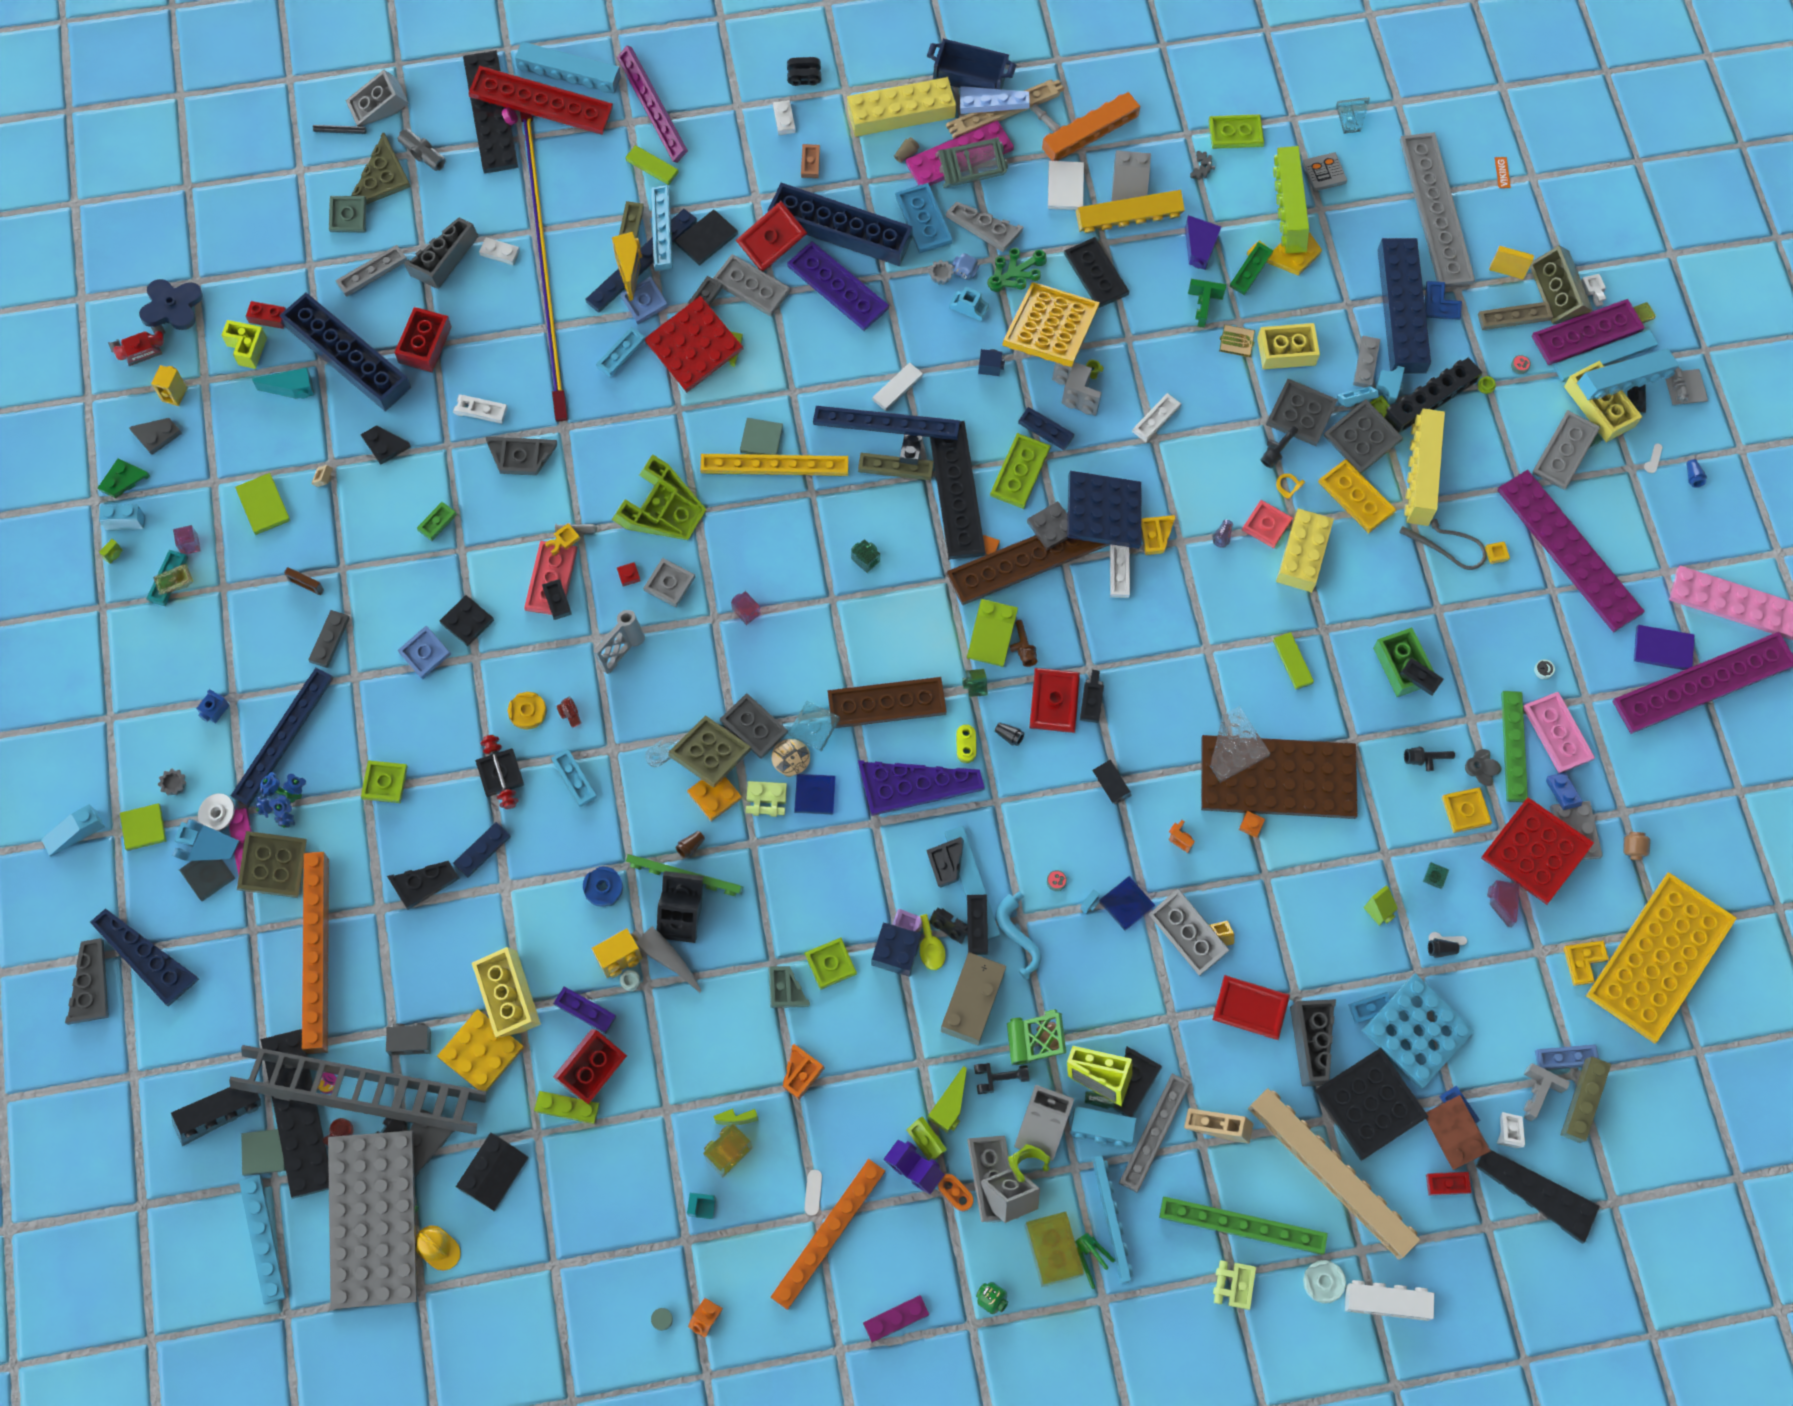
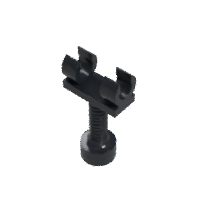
M990 1063L974 1065L975 1074L987 1073L988 1084L977 1085L978 1094L994 1093V1081L1020 1079L1021 1082L1029 1081L1027 1065L1019 1066V1069L1016 1071L996 1074L991 1073Z

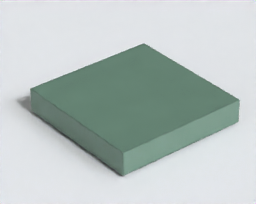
M330 196L329 231L366 233V197Z
M747 418L740 453L777 455L783 424Z
M278 1129L241 1133L243 1176L286 1171Z

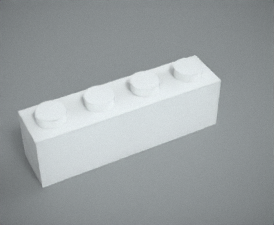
M1353 1280L1352 1283L1346 1285L1345 1312L1430 1321L1434 1319V1293L1428 1292L1427 1288H1415L1414 1291L1407 1290V1286L1394 1285V1288H1387L1384 1283H1373V1286L1365 1285L1364 1281Z

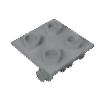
M1678 367L1674 371L1675 374L1665 379L1672 405L1708 401L1699 369L1682 371Z

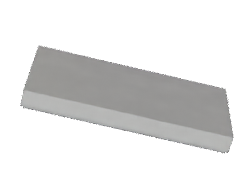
M733 254L713 277V279L723 284L722 289L770 317L791 292V288Z
M1567 410L1532 473L1565 490L1597 435L1600 426Z

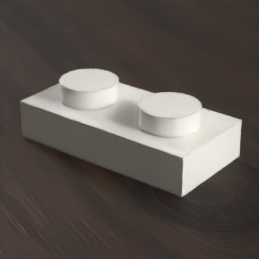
M790 100L773 102L778 135L796 133Z
M486 237L479 253L480 256L514 265L520 250L517 246Z

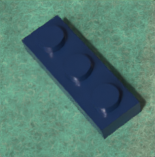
M1030 407L1025 410L1018 420V424L1064 451L1074 438V433Z
M495 822L453 864L468 878L511 837L510 834Z

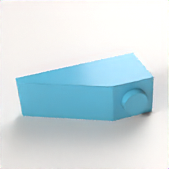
M88 804L70 814L41 840L51 857L105 828L97 811Z

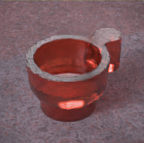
M570 696L563 699L561 704L557 705L561 718H568L572 728L582 724L573 699Z
M345 1118L334 1120L329 1128L330 1134L324 1137L323 1143L328 1146V1137L352 1135V1123Z

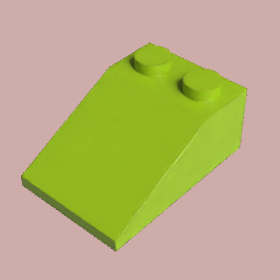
M981 599L967 658L1004 667L1018 608Z

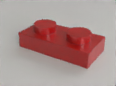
M1469 1172L1426 1174L1428 1196L1471 1193Z

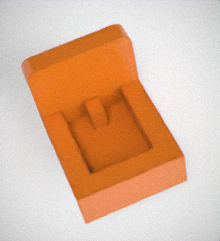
M704 1298L692 1315L688 1327L694 1333L706 1337L723 1308Z

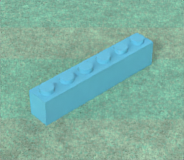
M521 42L515 56L517 69L552 77L556 80L568 81L572 84L583 85L587 88L599 89L603 92L615 93L621 78L619 66L526 42Z
M1667 348L1585 372L1577 384L1587 400L1601 399L1605 395H1614L1621 390L1628 391L1632 387H1641L1648 382L1654 383L1662 378L1668 379L1675 374L1674 371L1679 367V364Z

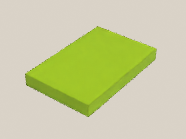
M1260 114L1209 116L1212 149L1264 146Z
M270 473L235 486L255 535L291 521Z

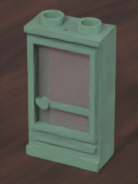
M999 137L938 150L935 155L936 158H940L941 162L939 170L941 174L943 173L945 179L943 188L1004 175L1007 172L1008 163L1003 158L1002 152H1004L1002 142L999 141Z

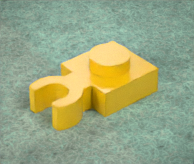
M567 523L554 533L556 539L548 540L545 545L547 548L554 545L555 548L551 553L556 555L562 546L567 550L581 538L571 525Z

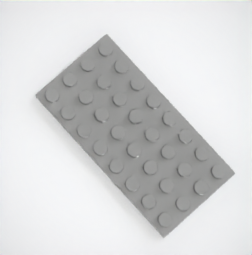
M413 1131L328 1137L331 1309L418 1302Z

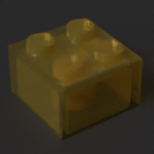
M734 1124L730 1127L728 1125L724 1127L719 1133L720 1137L715 1142L713 1140L710 1141L704 1148L705 1152L703 1155L705 1160L722 1178L752 1149L751 1141Z

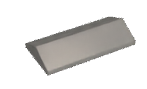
M1179 889L1174 891L1149 913V916L1199 976L1216 964L1229 951L1228 947Z
M1005 1136L969 1138L967 1141L981 1222H1001L1002 1220L992 1212L981 1185V1180L1011 1169L1008 1162L1009 1156Z

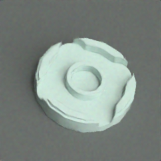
M1321 1260L1311 1264L1305 1271L1303 1278L1304 1289L1314 1301L1323 1304L1332 1303L1342 1296L1346 1287V1279L1338 1265L1328 1260Z

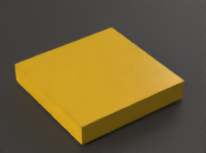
M1499 246L1489 270L1524 279L1533 262L1534 255Z
M1480 787L1442 796L1453 833L1492 824Z

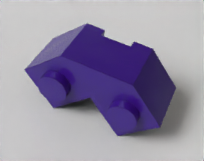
M897 1140L883 1160L898 1174H903L911 1180L914 1186L931 1194L945 1175L939 1169L940 1165L933 1159L928 1161L922 1158L916 1152V1146L909 1141L904 1143Z

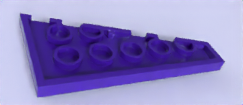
M858 760L871 816L985 789L979 769H949L940 766L925 767L926 765L886 764L877 761L873 763Z

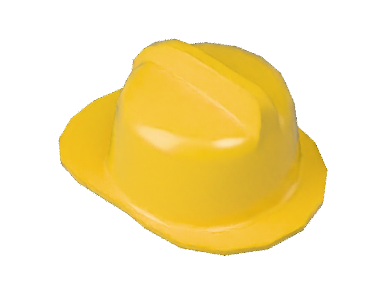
M430 1225L420 1230L416 1236V1252L433 1268L445 1271L453 1268L459 1261L461 1251L458 1243L442 1228Z

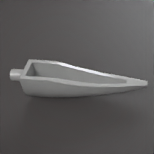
M653 926L643 935L636 930L631 934L637 946L647 955L677 973L699 993L701 992L686 963Z

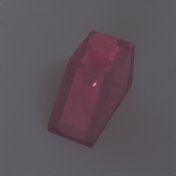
M1496 880L1488 888L1487 896L1490 898V905L1507 927H1512L1517 922L1520 884Z

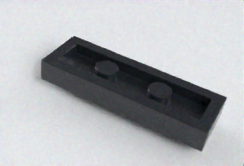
M987 894L967 895L968 952L975 955H988Z

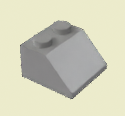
M1012 1169L981 1180V1185L992 1212L1005 1223L1035 1211L1039 1206L1040 1188L1026 1176H1024V1182H1019Z

